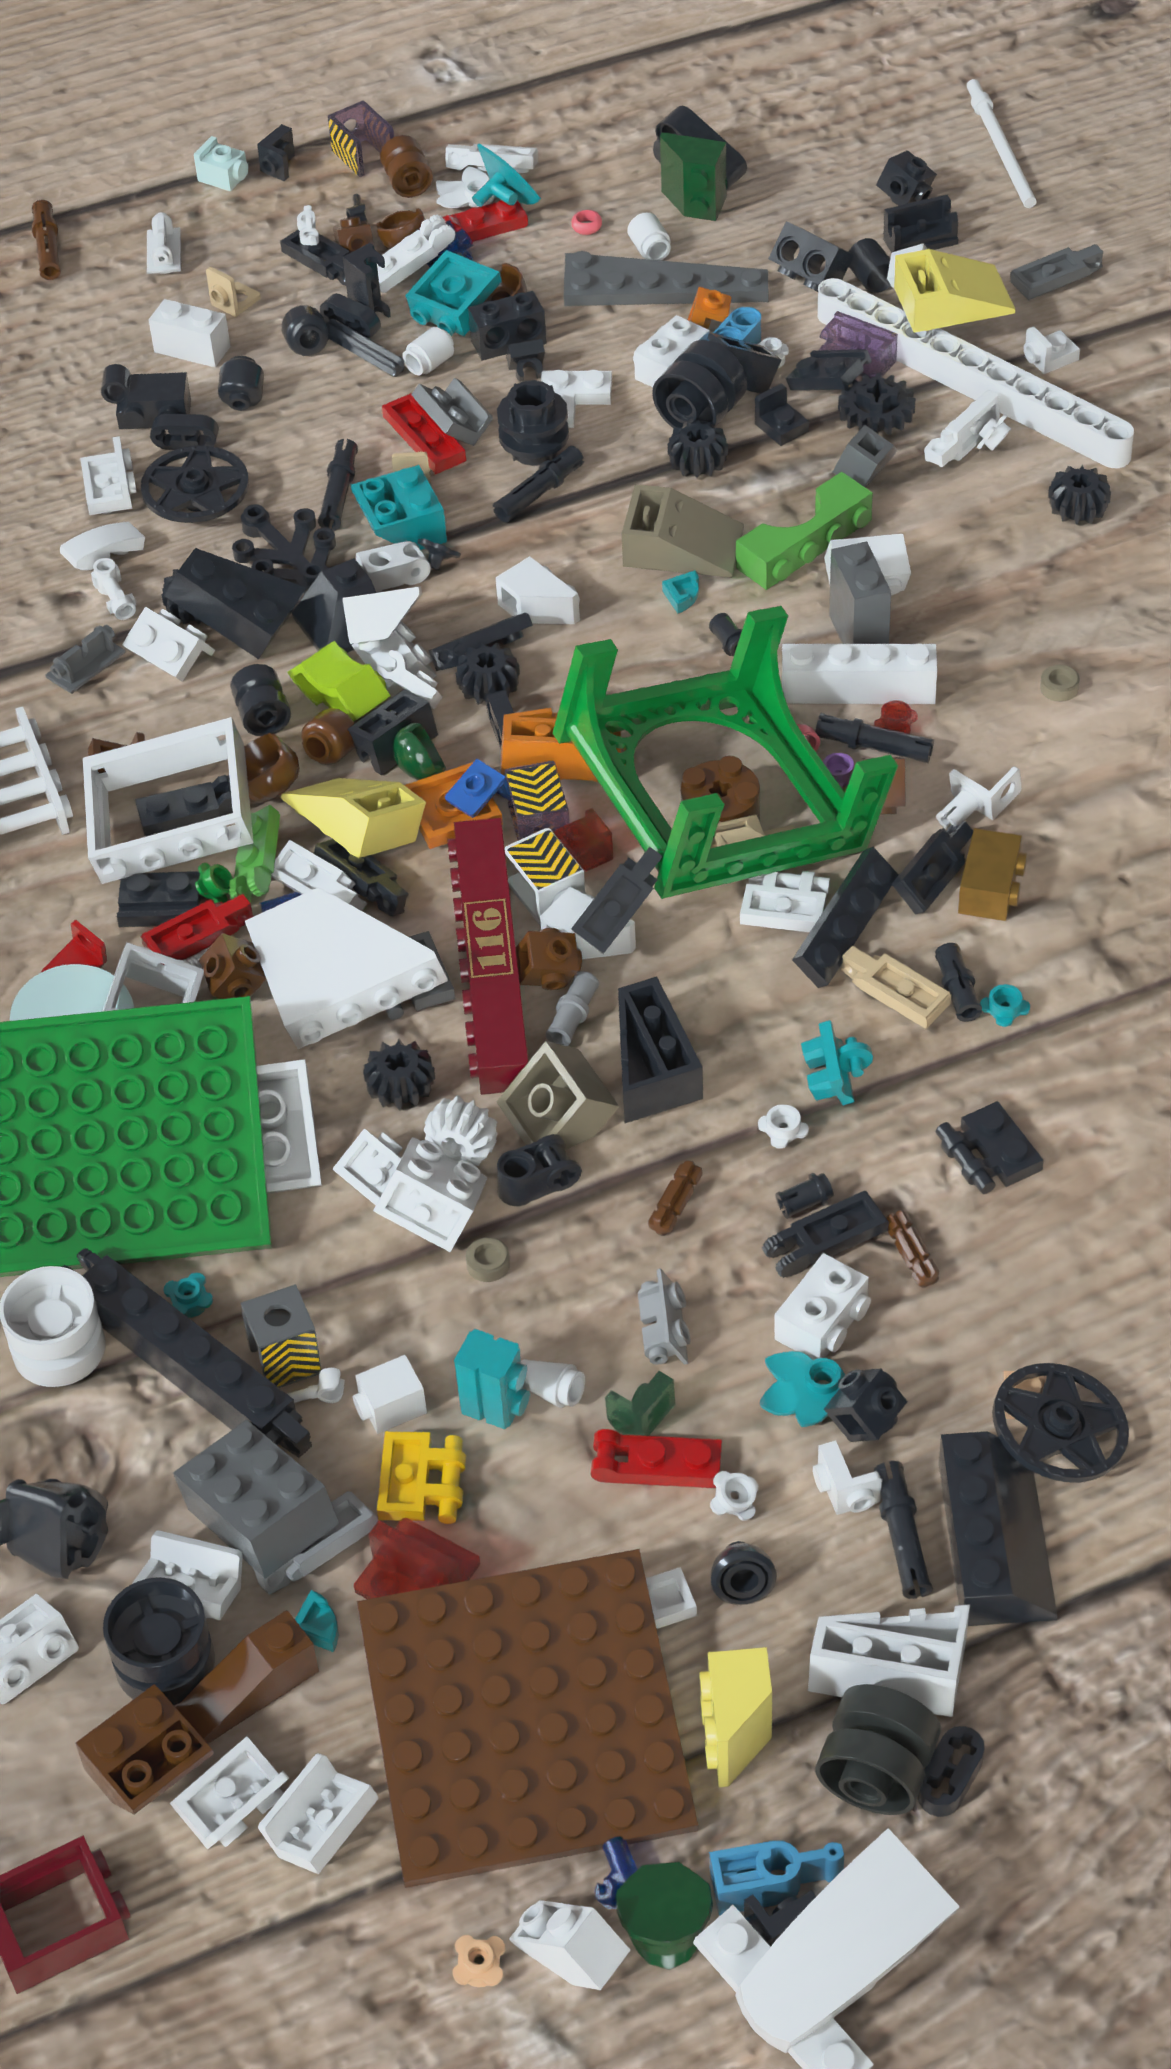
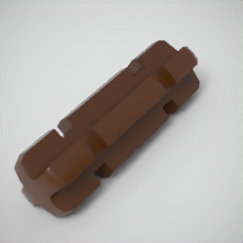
M686 1160L678 1166L674 1174L675 1180L670 1181L657 1204L658 1210H654L648 1220L649 1228L656 1231L658 1235L665 1236L673 1230L677 1222L676 1216H680L694 1192L693 1185H697L703 1175L702 1168L695 1165L693 1161Z
M903 1210L890 1213L886 1217L889 1222L888 1233L891 1238L896 1239L894 1244L908 1269L914 1271L912 1276L915 1282L922 1288L934 1285L939 1280V1269L934 1260L928 1258L930 1253L916 1228L911 1227L913 1223L909 1215Z

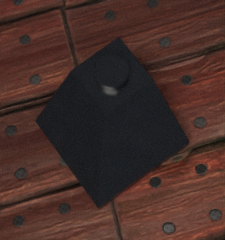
M353 558L321 571L293 610L292 616L317 651L335 641L339 647L349 653L355 649L352 647L354 643L350 644L343 598L377 592L370 577L356 559Z

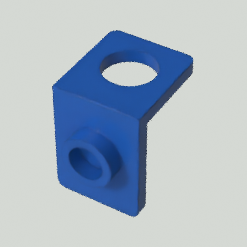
M479 759L473 762L445 795L448 803L472 818L478 815L495 793H498L510 802L514 801L507 778Z

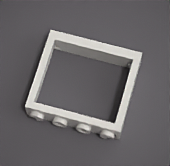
M232 717L83 758L88 859L102 884L254 843L244 743ZM226 734V739L219 741L218 736ZM228 759L232 814L111 846L109 791ZM104 768L106 772L99 774L97 769Z

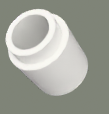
M642 213L633 218L628 226V235L641 256L649 260H663L670 252L671 240L657 216L653 213Z
M438 327L430 328L407 345L406 351L403 353L406 367L415 375L430 373L453 355V339L443 329Z

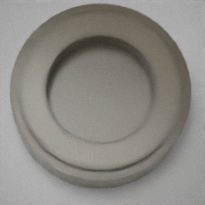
M1065 665L1048 667L1041 675L1040 689L1042 694L1050 700L1059 702L1074 698L1079 690V674L1073 668Z
M487 1237L474 1241L466 1251V1264L469 1274L482 1282H493L501 1279L510 1268L508 1247L496 1238Z

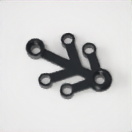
M258 504L247 506L241 515L243 533L252 538L263 537L274 549L254 548L252 541L240 539L232 545L234 560L238 563L253 562L251 566L253 569L306 587L305 594L321 571L329 569L326 564L330 551L336 546L335 532L330 528H320L314 532L313 539L316 550L310 563L303 555L310 532L316 527V518L313 510L303 508L294 513L295 532L290 543L271 524L270 515L263 506ZM273 563L291 565L294 569L274 568Z

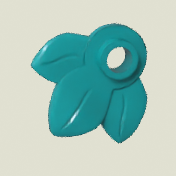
M797 1351L777 1353L765 1358L768 1370L777 1381L772 1384L760 1399L761 1408L777 1416H788L795 1413L797 1422L801 1427H808L822 1422L828 1416L824 1408L840 1389L838 1387L839 1382L845 1376L842 1368L831 1359L817 1358L812 1360L806 1354ZM825 1380L828 1381L829 1384H818L817 1382Z

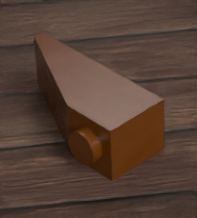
M286 1610L248 1634L175 1708L204 1741L209 1744L318 1673L319 1668L314 1644L289 1611Z

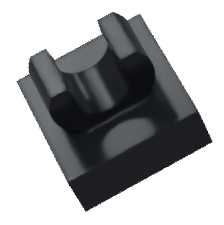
M538 339L508 345L506 355L509 370L516 369V378L519 382L524 381L523 369L525 367H532L536 372L537 379L541 378L545 355L543 340Z

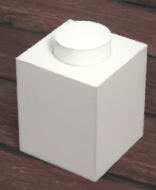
M406 1355L355 1375L358 1387V1394L353 1395L355 1407L363 1421L370 1419L377 1434L427 1413L424 1388Z

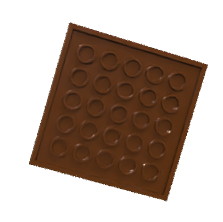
M640 1549L357 1601L405 1888L698 1831L699 1825Z

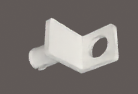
M1015 766L1012 767L990 791L953 769L949 776L951 792L955 798L937 814V820L945 829L950 824L954 826L962 824L974 811H978L994 820L1021 792L1020 769ZM1011 783L1008 792L1001 798L1004 789Z

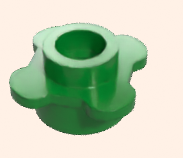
M205 862L198 866L199 880L195 883L197 891L206 899H213L215 903L227 902L228 898L226 895L230 893L229 882L233 879L231 873L220 864L212 866Z

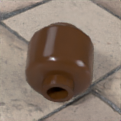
M328 708L322 710L304 725L301 733V741L306 754L320 764L331 765L339 762L355 748L352 736L348 731V728L355 724L351 717L340 709Z

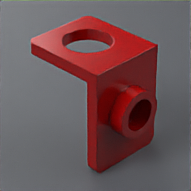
M74 920L71 923L73 939L41 972L57 966L82 964L101 968L107 962L105 943L80 922Z

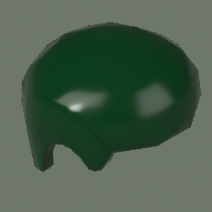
M420 723L409 724L397 733L393 746L394 758L399 768L409 777L421 780L446 770L441 756Z

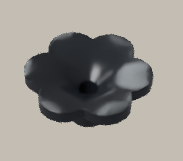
M422 538L418 539L417 544L425 547L430 553L427 560L433 569L439 570L444 558L453 557L457 559L461 556V553L451 550L444 545Z

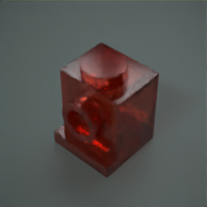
M593 808L585 811V817L552 831L584 870V873L613 860L612 832Z

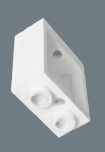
M126 942L103 1011L117 1010L115 1007L125 977L182 996L181 1003L195 1002L204 969L193 966L186 961L176 960L153 952L149 948Z

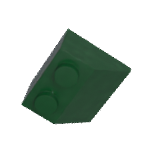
M662 132L660 135L661 192L683 216L716 221L727 198L726 142Z

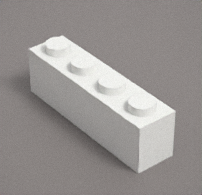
M782 644V689L787 704H935L937 681L936 644Z

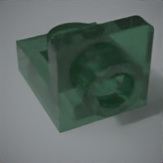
M658 1371L648 1384L643 1383L637 1388L632 1401L611 1390L605 1397L606 1415L610 1425L623 1435L649 1436L676 1405L674 1379Z

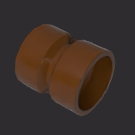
M400 135L391 138L384 144L380 152V161L394 191L398 195L407 198L416 197L424 193L432 183L433 174L417 140L411 136Z

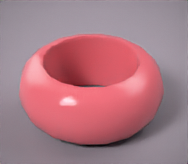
M582 210L573 216L571 220L572 228L579 234L591 235L600 230L602 218L594 210Z

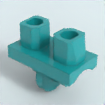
M831 1020L819 1023L821 1036L801 1043L805 1062L810 1069L826 1064V1069L807 1075L809 1089L816 1101L837 1095L843 1106L853 1103L855 1101L849 1072H851L853 1077L863 1075V1069L867 1068L873 1061L871 1047L868 1044L858 1042L856 1037L847 1038L845 1040L846 1045H844L842 1039L835 1037Z

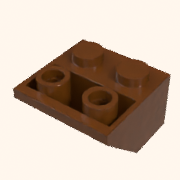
M155 1684L75 1743L86 1773L113 1804L133 1815L214 1754L212 1748Z

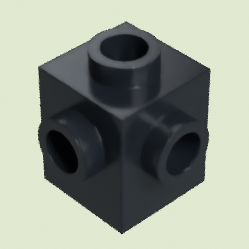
M906 150L888 159L876 186L885 192L893 203L900 206L928 199L933 190L931 185L937 174L927 166L923 159L914 156Z
M882 1368L856 1369L841 1379L838 1385L840 1389L825 1406L824 1410L850 1442L879 1440L884 1433L895 1426L898 1421L897 1415L908 1401L898 1390L897 1383L893 1377L884 1372Z

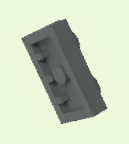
M456 378L452 380L445 391L437 386L431 389L418 384L411 394L445 434L472 446L476 444L493 419V416L462 381Z

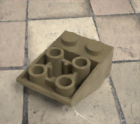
M635 484L622 530L623 567L688 573L696 570L697 574L732 578L736 563V540L742 537L744 524L673 488Z

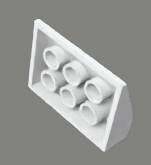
M305 1059L257 1066L267 1192L273 1193L322 1186L309 1075Z

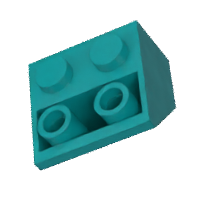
M420 465L351 484V490L376 536L394 544L407 541L417 544L418 539L421 538L438 544L447 542L444 509ZM417 544L420 550L426 549L425 547Z

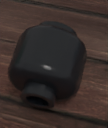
M299 305L290 309L285 314L281 331L288 347L294 353L302 356H312L325 348L329 340V328L322 314L316 308L308 305Z
M235 356L226 361L220 367L218 396L221 401L238 411L247 410L249 407L257 405L262 400L263 369L255 360L247 356Z

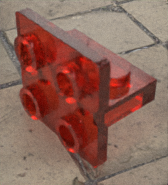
M408 1518L401 1519L395 1528L379 1520L368 1534L373 1559L354 1583V1591L365 1599H372L468 1581L480 1566V1557Z

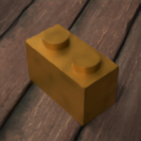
M974 828L960 884L958 914L1006 921L1009 906H1017L1021 882H1015L1016 876L1024 877L1028 853L1021 852L1022 835Z

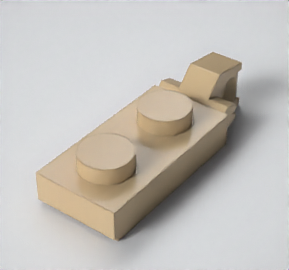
M852 946L842 956L841 971L852 978V982L859 989L925 1029L951 1004L952 995L950 992L885 953L881 957L877 955L871 957Z

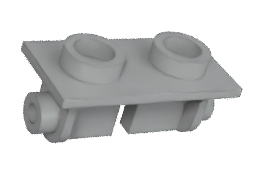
M660 1268L657 1269L658 1283L647 1281L641 1285V1289L638 1292L641 1321L644 1325L657 1321V1323L642 1328L644 1354L655 1365L665 1363L668 1357L676 1355L685 1365L688 1364L686 1345L691 1342L690 1333L683 1320L681 1308L686 1306L685 1295L678 1282L673 1283Z

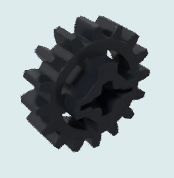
M876 373L875 377L870 379L866 374H863L862 381L854 380L850 387L841 390V395L838 397L840 420L847 421V428L849 429L858 426L860 430L866 425L877 434L884 431L887 435H892V428L894 427L902 431L904 429V422L911 423L913 414H915L916 398H914L913 388L906 389V381L904 380L898 383L894 382V375L884 379L881 373Z

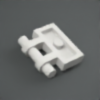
M778 871L749 878V884H746L740 911V924L810 932L826 908V896L829 894L830 878L815 876V872L802 871V875Z

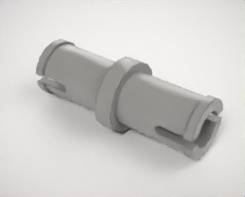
M585 971L578 972L574 976L567 994L560 997L556 1005L557 1014L546 1031V1038L549 1042L568 1046L579 1023L586 1020L589 1014L588 1005L594 992L599 987V981L593 974Z

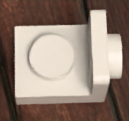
M1034 326L1026 330L1025 357L1043 374L1079 360L1080 349L1061 330L1047 336H1043Z

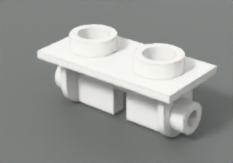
M160 212L152 218L153 230H147V274H168L181 271L180 227L173 228L171 218L166 213Z

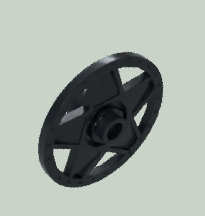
M204 445L183 447L162 455L149 465L141 479V493L146 506L153 513L164 519L182 523L208 521L230 512L244 499L249 487L247 468L239 457L225 449ZM210 456L227 461L232 466L213 467ZM187 457L182 467L166 466L173 461ZM150 483L165 490L157 502L150 494ZM239 484L237 491L225 502L221 491ZM184 508H187L188 510H191V511H200V512H190V513H187V512H178V511H180V510H182V509H184Z
M1039 1363L1025 1366L1013 1372L1004 1380L994 1399L992 1410L993 1423L1001 1443L1020 1464L1043 1477L1070 1483L1095 1480L1115 1468L1126 1450L1129 1439V1427L1122 1406L1105 1385L1079 1369L1055 1363ZM1047 1376L1041 1393L1013 1388L1024 1380ZM1075 1382L1092 1391L1103 1403L1081 1401ZM1005 1412L1028 1427L1020 1445L1014 1439L1007 1426ZM1117 1429L1115 1449L1105 1460L1096 1437ZM1062 1454L1079 1469H1063L1046 1464L1043 1461Z

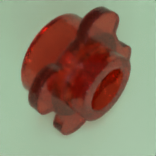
M889 701L881 707V716L874 721V726L910 734V726L913 722L917 721L918 714L903 701Z

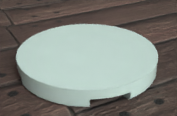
M82 964L62 965L43 971L30 979L16 995L10 1011V1021L103 1011L114 975L103 969ZM124 984L115 1007L117 1010L134 1008L132 997Z

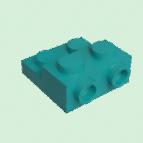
M446 250L405 296L410 308V314L417 323L426 325L428 322L437 325L438 328L447 331L451 336L457 333L465 337L470 331L468 307L482 304L498 287L502 279L499 271Z

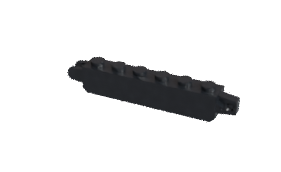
M88 1248L82 1249L77 1254L81 1266L87 1270L82 1276L91 1286L101 1325L105 1331L231 1430L245 1420H248L276 1445L279 1444L298 1458L312 1447L310 1432L301 1425L303 1422L302 1416L296 1411L292 1397L108 1255L101 1259ZM66 1265L62 1266V1267H64V1268L71 1269V1267L69 1268V1267L66 1266Z

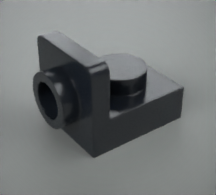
M281 124L257 144L260 171L285 181L289 178L288 161L295 156L292 128Z
M782 383L755 397V425L780 446L809 432V420L787 403V387Z
M812 1890L800 1898L791 1896L778 1904L773 1910L772 1915L769 1916L752 1894L744 1899V1918L771 1947L817 1896Z

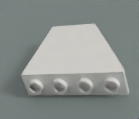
M319 887L245 920L255 950L260 955V963L284 1027L297 1049L316 1043L326 1036L353 1026L359 1021L383 1010L393 1008L407 999L430 991L434 987L448 981L434 951Z

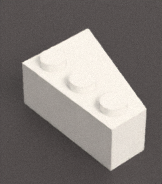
M970 1605L955 1606L954 1612L926 1614L925 1608L910 1609L909 1616L880 1618L879 1612L819 1617L810 1654L808 1691L843 1697L844 1692L852 1686L861 1684L879 1685L911 1696L925 1705L933 1714L952 1717L966 1644Z

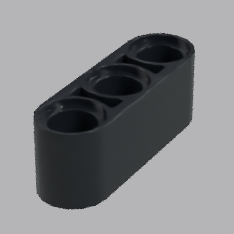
M678 106L656 125L655 132L659 141L660 135L663 132L726 142L727 190L746 173L747 163L743 156L690 108Z

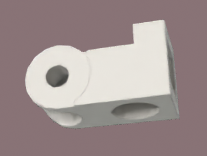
M411 541L356 553V561L372 580L377 593L403 585L404 583L408 585L421 583L430 574L431 567L419 546Z

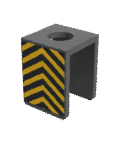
M296 1284L241 1302L248 1346L251 1352L259 1351L264 1377L281 1388L319 1375L322 1369L315 1327Z

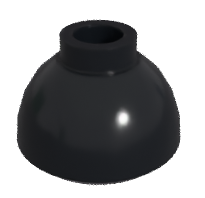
M742 1541L729 1544L719 1553L711 1569V1586L714 1593L721 1600L733 1605H747L760 1601L771 1592L777 1578L773 1561L764 1550Z

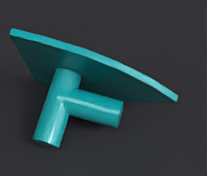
M480 143L477 145L490 178L472 196V200L477 206L482 207L493 195L510 206L514 205L517 200L525 205H533L541 199L528 182L506 161Z

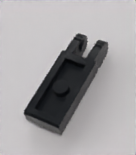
M229 775L218 776L213 783L207 782L135 799L143 833L146 837L233 813Z
M864 1190L791 1223L789 1228L768 1237L761 1248L767 1257L774 1258L790 1252L798 1244L799 1249L791 1252L789 1255L786 1254L776 1263L777 1266L775 1268L780 1277L788 1278L803 1272L810 1263L814 1265L823 1253L830 1257L888 1231L889 1222L868 1192Z

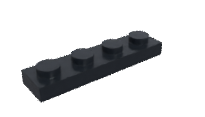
M874 847L868 848L861 853L792 959L817 988L829 985L843 963L842 956L854 946L892 887V883L899 876Z

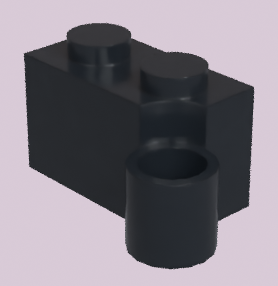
M112 364L104 369L101 395L107 402L117 404L116 417L119 429L152 428L154 419L161 414H190L191 395L187 372L131 374L121 364Z

